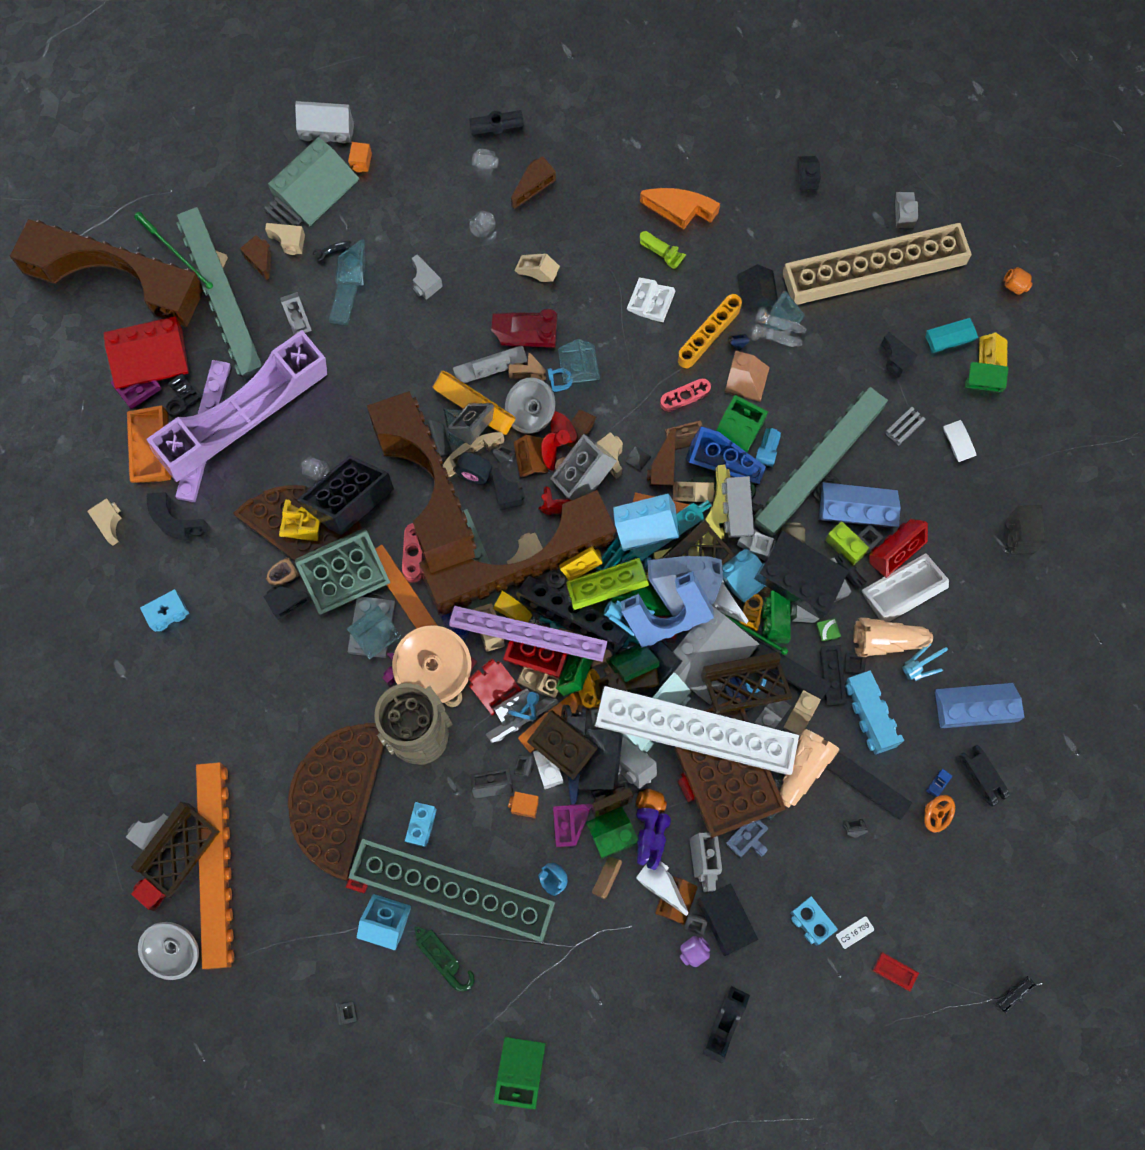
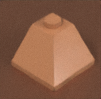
M735 351L725 393L760 402L770 367L754 355Z

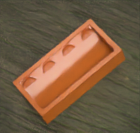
M162 405L127 412L130 482L145 483L171 480V475L155 457L146 440L169 424L168 412Z

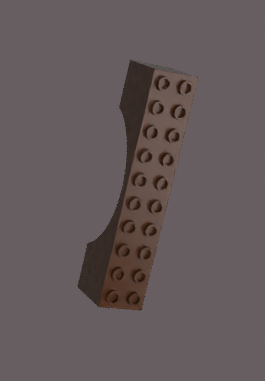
M27 220L10 255L22 273L54 284L66 275L82 268L107 266L123 270L141 282L144 291V301L155 317L166 319L176 316L180 325L188 327L204 291L196 273L191 269L186 268L184 270L173 263L166 264L157 258H147L139 252L132 253L123 247H113L105 241L101 243L89 236H79L74 231L67 232L58 226L46 225L40 220Z
M410 391L367 405V409L384 456L401 457L413 461L423 467L435 481L429 503L422 513L413 520L420 548L430 573L475 558L474 549L477 548L473 539L472 529L468 527L464 511H461L460 501L454 494L453 484L449 482L447 470L445 467L443 468L441 456L436 451L437 447L434 439L430 437L429 427L424 423L423 413L417 409L419 408L416 397L412 398Z
M598 490L562 504L561 521L555 535L541 551L526 560L506 565H492L469 559L430 573L426 560L419 562L420 574L438 615H447L453 612L454 606L467 607L474 600L486 599L493 592L497 591V593L505 591L510 585L524 583L528 576L537 578L544 571L556 570L560 567L561 563L591 546L595 550L600 548L607 549L614 542L617 530Z

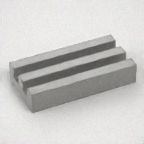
M911 407L885 434L899 446L925 421V418L921 417L918 411L915 412L914 408ZM910 414L912 415V417L899 430H897L894 434L891 433ZM917 419L918 422L898 439L897 436Z

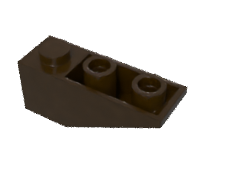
M656 668L627 682H624L618 673L607 675L595 681L597 699L601 700L605 686L639 694L659 685Z

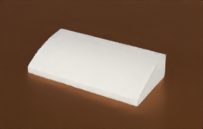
M925 553L897 569L887 578L883 577L862 589V593L880 620H885V622H890L949 588V579Z

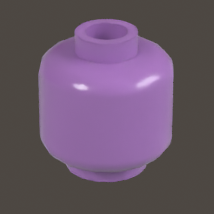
M692 936L681 945L680 950L682 954L680 958L685 965L690 964L693 967H698L709 959L711 948L703 937Z

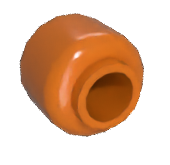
M1020 267L1011 268L1003 279L1005 287L1017 295L1022 294L1024 291L1028 292L1033 284L1031 282V274Z
M649 788L639 792L636 799L638 809H656L659 811V814L663 813L666 809L667 802L664 801L663 793Z

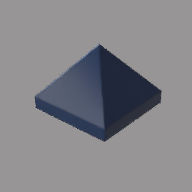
M746 334L728 336L730 343L739 351L749 343V338Z

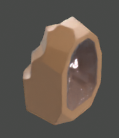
M285 558L271 567L266 580L271 585L280 586L293 581L300 574L289 558Z

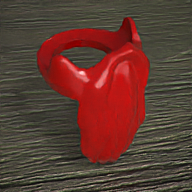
M545 486L544 494L541 496L544 504L539 506L538 509L547 515L561 514L562 504L572 500H553L550 487Z

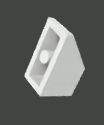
M537 750L533 751L544 789L563 784L560 769Z

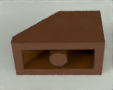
M255 235L240 250L243 257L268 280L270 278L271 266L270 245L265 239L261 240Z

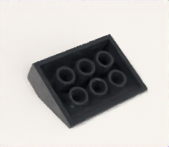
M349 455L300 496L297 502L328 529L343 535L394 490L388 472Z
M782 530L754 579L817 618L822 619L828 614L835 602L849 570Z

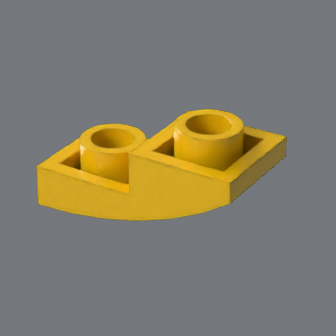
M503 591L492 608L510 619L529 623L532 617L531 612L525 606Z

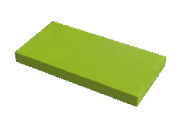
M640 558L566 582L574 610L649 586Z

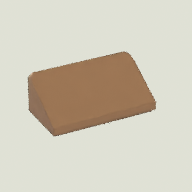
M701 421L672 427L676 428L675 450L690 446L700 426H703ZM672 428L665 429L666 436H668Z
M613 857L607 858L592 890L594 895L604 900L607 898L622 865L621 860Z

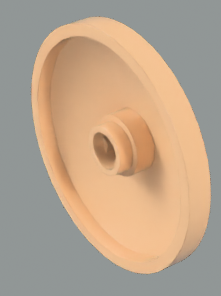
M423 626L411 631L399 642L392 661L393 675L397 685L411 683L425 689L431 686L441 702L444 703L456 697L466 686L471 673L470 653L465 642L455 632L441 626Z

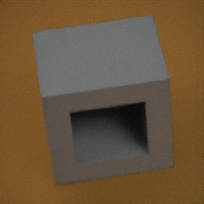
M871 525L867 526L858 535L869 547L867 554L884 538Z

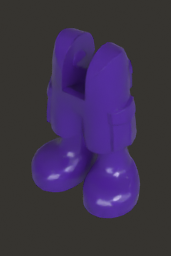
M640 808L636 812V817L645 823V827L638 834L637 863L642 866L647 863V868L656 870L661 861L666 842L664 832L670 826L671 818L667 814H659V811L656 809Z

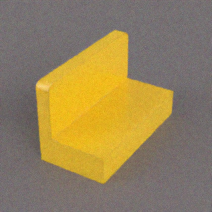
M997 333L981 336L979 339V363L1007 366L1008 341Z
M591 546L559 565L560 570L569 581L576 579L603 564L601 552L599 549L595 550Z

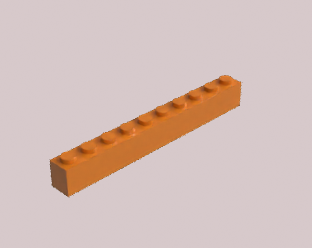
M220 762L196 765L197 812L220 831L199 859L202 969L229 968L231 963L234 962V951L231 950V942L234 935L233 930L230 929L233 912L232 908H229V900H232V890L229 888L228 881L231 880V868L228 867L231 851L230 847H227L230 830L226 823V819H229V808L226 807V799H228L229 793L228 788L225 787V779H228V770ZM201 828V839H207L212 831L208 828Z

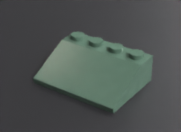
M318 137L272 179L268 185L274 197L277 196L310 227L360 179L341 157Z
M366 528L295 559V564L319 615L390 583Z

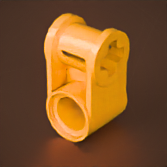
M755 594L744 603L742 612L748 619L747 624L739 621V623L755 632L759 628L763 599L759 594ZM749 601H757L758 607L752 608L749 605Z
M594 669L589 670L583 689L578 691L582 704L587 708H599L601 700L597 699L595 681L600 679V676Z

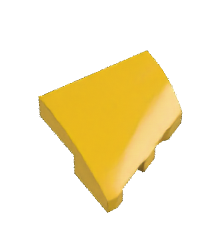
M285 499L279 536L318 541L320 521L305 508H297L291 504L290 500Z

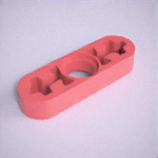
M698 379L662 395L660 406L664 411L671 412L709 395L711 384L706 379ZM699 385H702V387L706 386L705 391L699 389ZM683 391H687L691 397L683 399L680 394ZM666 399L672 401V405L669 406L668 403L665 404Z

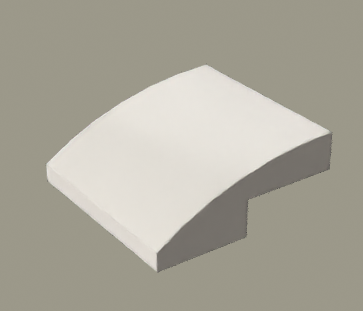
M639 277L627 310L651 320L664 322L676 291L674 287L658 285L655 280Z

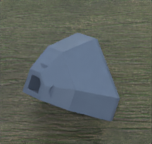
M681 556L649 560V581L674 617L684 608V603L676 590L675 578L693 571L712 605L716 601L723 580L721 559L708 556Z

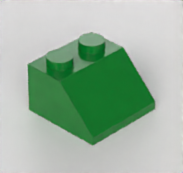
M619 807L586 822L601 860L637 844L638 838L623 807Z

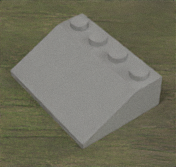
M712 606L714 618L707 623L694 626L673 651L683 661L674 673L680 677L687 687L710 705L712 702L706 684L701 678L703 667L749 658L760 645L714 606ZM711 681L712 687L719 691L724 685L719 681Z

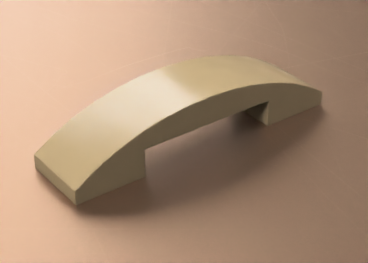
M502 432L481 435L471 445L464 443L458 447L443 464V468H446L448 476L451 477L456 473L455 467L462 453H475L484 446L488 451H491L505 442Z

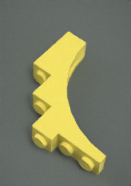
M718 465L715 468L716 489L714 502L705 520L721 539H724L723 527L720 528L719 525L727 521V514L723 513V502H726L725 495H722L721 484L724 483L726 478H730V471L726 469L725 465ZM709 532L703 536L702 545H713V537ZM692 546L688 551V556H699V547ZM669 549L654 552L652 554L653 560L660 559Z

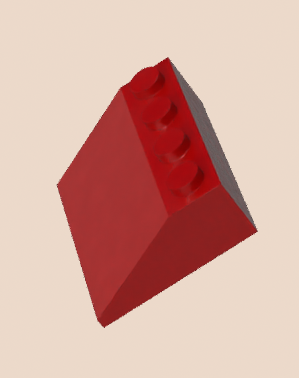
M176 316L103 332L105 349L115 389H122L135 384H144L153 380L171 378L181 374H189L183 331Z

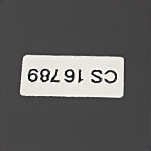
M865 916L836 934V937L843 948L846 949L873 932L874 928Z

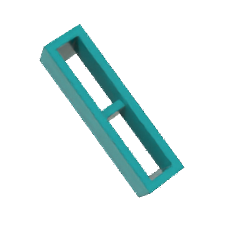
M971 318L927 330L925 337L931 352L935 353L975 341L978 335Z
M619 536L603 554V564L595 568L597 572L619 565L622 561L621 557L630 551L622 549Z

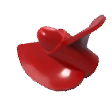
M554 411L551 419L552 433L547 434L541 443L544 464L551 471L555 470L557 447L573 443L577 438L576 430L570 420L557 411Z

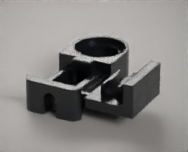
M183 374L168 383L173 390L176 389L178 392L177 396L166 405V410L171 417L183 416L189 412L188 407L198 400H202L200 392L195 386H191ZM173 405H180V410L172 413L171 407Z

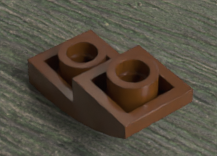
M579 409L571 421L576 430L577 438L575 442L565 445L573 448L583 434L590 433L597 417Z

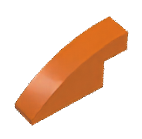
M674 188L648 189L640 193V203L682 229L686 228L695 214L711 223L719 213L720 203L699 193Z

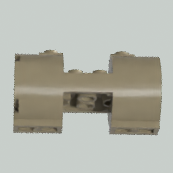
M411 683L395 685L382 694L375 708V723L380 732L377 736L391 755L395 753L397 757L407 763L424 765L439 758L446 749L449 735L448 727L453 724L446 714L441 700L431 686L425 689Z

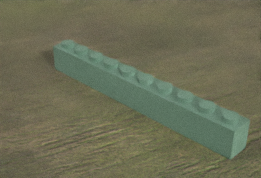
M198 207L177 214L179 222H176L180 232H184L186 236L183 238L186 247L192 251L189 255L193 264L196 263L198 266L196 270L208 282L213 284L212 289H207L206 284L202 285L206 296L209 295L211 298L208 301L211 310L216 311L218 315L215 317L218 327H222L224 330L221 335L225 344L229 343L230 345L228 352L231 359H235L237 365H234L238 376L242 375L244 380L250 379L257 374L263 365Z
M871 387L866 392L862 391L856 399L858 402L855 405L851 404L845 411L847 413L845 417L840 416L834 424L836 427L826 432L823 436L825 440L821 444L818 442L813 447L812 455L810 457L806 455L800 464L802 466L799 470L795 468L789 475L790 480L780 485L777 489L779 493L776 496L772 495L767 500L766 508L764 510L759 509L754 516L756 520L753 526L766 536L773 538L884 409L888 402L885 397Z

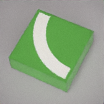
M835 618L816 623L821 642L841 637Z

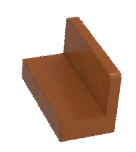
M525 435L514 441L520 477H527L534 472H548V468L542 458L541 437Z
M673 876L689 912L698 887L684 879ZM660 898L655 914L684 925L688 914L685 916Z

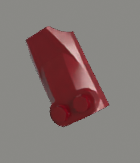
M544 309L540 313H493L491 331L498 337L500 345L555 348L558 313L552 309Z

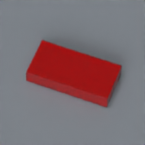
M883 952L880 953L872 970L907 991H911L919 975V972Z

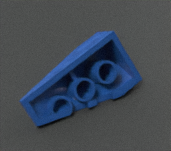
M700 426L692 439L686 456V460L689 463L715 471L718 465H725L726 469H729L731 476H750V482L760 484L766 466L723 434Z

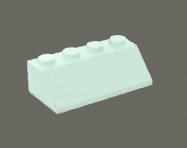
M673 672L653 698L686 706L691 699L689 697L691 690ZM623 733V737L641 751L648 752L654 744L652 740Z

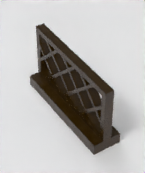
M701 520L660 559L681 557L684 553L685 556H688V551L692 546L699 547V556H702V547H712V557L715 558L716 547L723 548L728 553L721 559L723 565L734 553L713 531L706 520ZM707 532L713 537V545H702L703 536Z
M779 652L704 666L701 678L706 684L715 714L790 700L792 694L780 664L781 657ZM776 669L778 678L774 679L767 675L768 670ZM755 673L761 677L759 682L756 683L749 679V674ZM732 677H737L742 682L738 687L729 682ZM763 678L773 683L770 690L760 685ZM711 681H719L724 685L719 691L712 687ZM745 682L755 687L751 694L741 689ZM776 685L784 689V695L772 692ZM726 686L736 691L733 697L723 693ZM759 689L766 693L767 696L760 699L754 696V693ZM738 693H741L748 697V700L741 703L735 697ZM719 696L728 700L729 704L719 707L717 702Z
M181 801L131 866L134 871L141 873L163 894L170 898L220 832L196 812L192 805ZM192 814L196 818V826L187 828V819ZM201 828H208L212 831L207 839H201ZM196 829L197 841L188 842V831ZM178 832H183L184 843L175 844V835ZM197 844V853L194 856H189V845ZM184 846V857L176 858L175 847ZM171 848V859L163 860V851ZM185 860V869L177 873L176 861ZM171 862L172 874L164 875L163 863ZM158 864L159 876L153 877L148 871L153 865ZM172 877L173 885L169 890L164 887V878Z

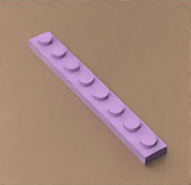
M212 360L198 414L222 403L231 370L230 363ZM206 462L180 479L175 496L176 499L196 502Z
M454 606L449 622L451 627L603 662L607 641L458 606Z

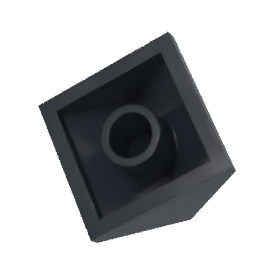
M757 264L737 274L742 309L779 304L773 270Z

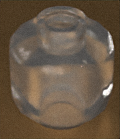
M479 148L476 152H473L472 166H474L477 172L492 173L494 168L498 167L499 159L495 157L493 150Z
M486 211L477 212L469 221L471 233L480 238L487 237L496 226L494 216Z
M317 456L308 457L301 465L303 476L316 483L330 472L328 462Z

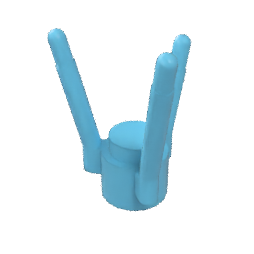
M619 600L616 603L610 601L603 615L634 636L633 631L626 626H629L628 622L622 618L621 602ZM649 610L651 614L655 613V611Z
M922 647L911 659L904 662L905 665L902 668L908 679L912 680L914 678L917 681L922 677L942 672L943 669L939 668L921 673L923 665L946 652L948 648L945 647L921 662L915 661L928 648Z

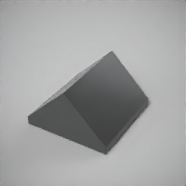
M469 403L448 426L447 430L471 445L492 421L494 405L492 403Z

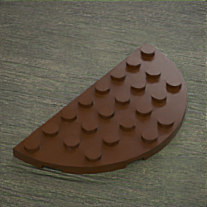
M287 485L265 490L253 499H248L233 513L235 517L293 561L300 556L362 529L359 522H357L343 535H340L328 529L320 522L318 541L280 537L279 531L283 518L282 512L285 499L290 500L291 504L297 508L302 507L297 502V499L310 489L303 485Z
M376 723L346 726L318 741L303 761L299 763L291 781L288 794L290 826L297 844L307 858L318 868L345 881L349 877L384 747L377 736L380 732L377 729Z

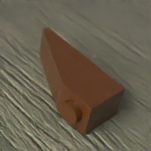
M543 156L533 160L527 167L511 196V206L513 209L556 181V171Z
M672 428L651 465V470L647 469V481H650V485H674L676 428Z

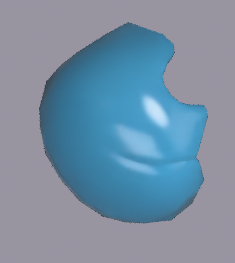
M548 863L541 868L542 871L539 873L538 878L547 893L556 896L566 888L568 877L563 867L557 863Z

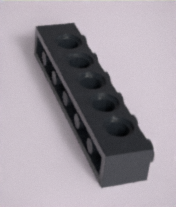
M528 576L517 591L516 600L526 608L579 635L607 641L606 649L616 654L629 637V633L603 615L604 612H600L590 605L574 610L570 595H566L557 588L544 584L539 579Z

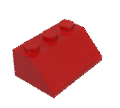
M915 519L902 523L893 535H888L879 547L872 549L869 555L870 564L887 578L928 542V523Z
M510 640L503 660L559 678L569 654Z

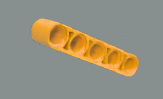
M736 294L727 296L682 346L678 356V364L682 368L693 366L736 318L742 304L740 296ZM729 304H735L736 307H731ZM717 317H724L725 320H719ZM711 329V330H713L714 332H713V333H708V332H706V330ZM700 342L702 346H696L694 343ZM688 355V356H690L691 358H690V359H684L682 356Z
M446 371L440 372L432 386L437 392L463 409L469 403H492L494 405V412L489 426L498 432H502L504 435H507L516 419L512 414Z

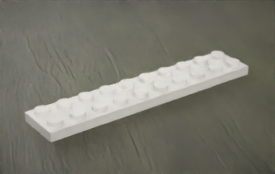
M606 686L603 689L595 723L596 727L787 775L792 774L799 735Z

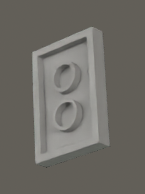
M369 597L357 598L347 651L349 654L387 658L396 606L395 601Z

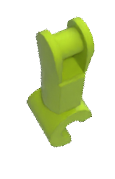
M647 231L640 233V244L663 257L671 268L676 269L685 258L686 254L677 252L679 247L672 246L670 248V245Z

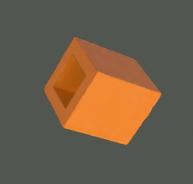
M352 142L348 159L351 170L356 172L369 171L372 156L370 144Z
M515 792L514 796H510L508 808H511L512 814L535 818L539 796Z

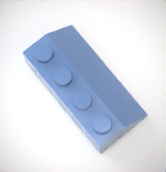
M822 482L818 520L839 523L842 521L849 524L886 528L899 527L901 507L898 490Z
M1013 683L935 689L940 728L1019 722L1025 718L1022 699Z

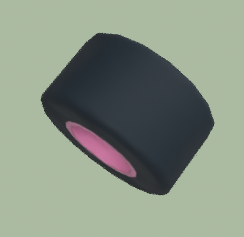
M462 453L455 467V472L458 476L469 482L484 484L487 482L492 464L479 455Z

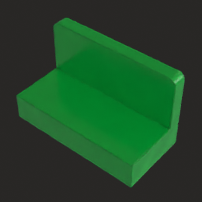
M971 362L969 377L965 380V388L995 392L1004 391L1007 384L1008 366Z

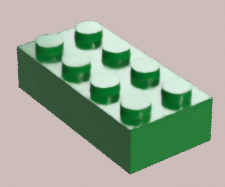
M569 654L556 689L563 696L581 691L593 660Z

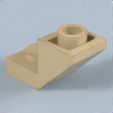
M523 667L516 683L533 692L555 699L558 693L556 687L559 678Z

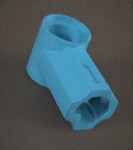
M773 428L765 429L761 447L759 446L756 460L763 465L773 468L781 432Z

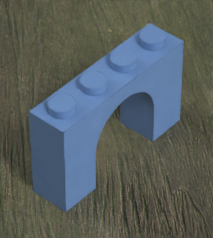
M693 571L675 578L676 590L684 603V608L674 617L659 618L649 612L639 594L621 601V612L642 648L654 645L662 639L671 638L679 632L688 631L692 627L701 623H707L714 618L713 607Z

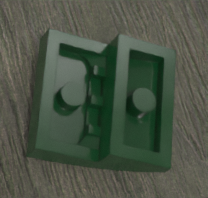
M640 643L606 658V662L614 673H618L624 682L659 667V660L646 646L642 648Z

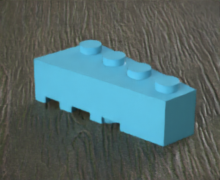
M871 670L848 678L845 690L847 695L852 697V708L855 714H858L860 717V728L863 733L866 732L868 737L867 745L870 751H873L876 755L898 747L904 739L902 735H897L896 733L897 724L895 720L888 717L889 708L886 701L879 698L881 691Z

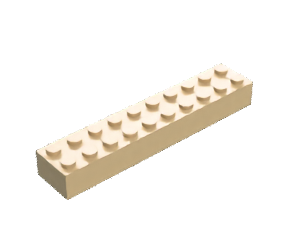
M956 223L786 263L783 277L792 305L794 306L967 265L972 254L961 223Z

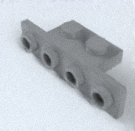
M518 346L453 368L457 379L467 383L509 369V364H526L528 359L523 346Z
M527 688L493 708L502 724L486 733L491 743L501 741L505 735L519 730L526 722L534 721L508 714L509 710L520 712L528 703L527 696L530 692ZM546 697L535 705L536 719L538 715L549 711L558 704L557 698ZM529 707V709L524 713L525 715L531 716V709H530V707Z

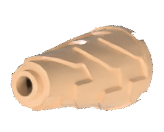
M858 618L859 621H856L854 627V643L859 644V648H855V651L859 657L922 649V647H928L933 642L932 632L920 626H908L902 623L885 622V620Z
M807 729L803 730L798 740L792 774H785L779 791L784 805L788 808L791 805L795 806L803 794L807 793L815 779L820 777L826 766L832 762L839 751L837 746Z

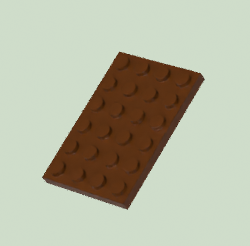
M729 701L720 704L719 707L727 706ZM713 707L704 710L705 712L715 714ZM744 709L717 714L749 722ZM674 746L711 839L786 810L770 770Z

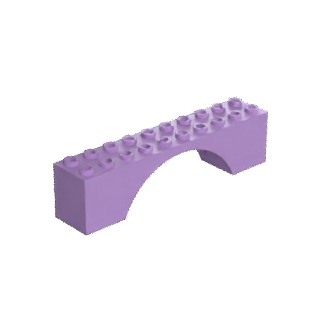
M301 330L271 351L269 358L257 374L231 397L200 414L189 417H177L146 440L155 457L172 478L178 482L327 375L326 359L303 330Z

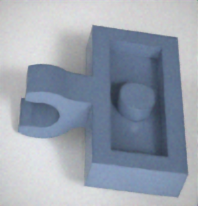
M760 820L745 825L727 841L726 845L740 858L751 847L762 857L768 849L758 839L768 830V827Z

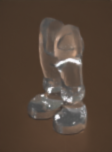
M759 308L755 321L780 328L783 332L755 324L750 340L757 341L760 337L766 336V339H772L788 346H802L803 340L791 337L790 333L794 331L805 334L806 328L785 318H779L774 315L770 316L766 308Z

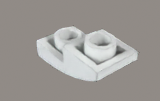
M961 420L943 426L944 433L951 444V449L958 462L976 456L971 439Z

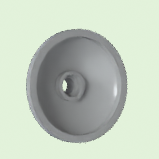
M525 378L511 388L506 398L505 410L516 418L512 427L519 432L532 434L541 431L549 424L555 411V396L551 387L546 382L537 378Z
M159 922L151 925L141 935L138 943V955L142 964L150 973L162 979L176 980L183 978L194 969L198 962L199 949L195 938L186 928L176 923Z

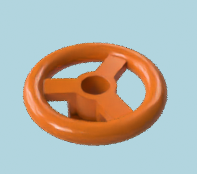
M940 795L926 805L924 822L929 831L934 833L943 831L951 823L955 814V803L950 796ZM941 801H947V802H948V803H947L946 805H944V806H941L940 804H938V803H940ZM948 812L946 819L942 823V818L945 816V813ZM930 818L935 820L934 826H932Z

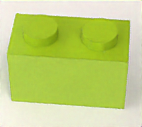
M842 521L825 539L839 554L843 553L852 566L869 550V547Z

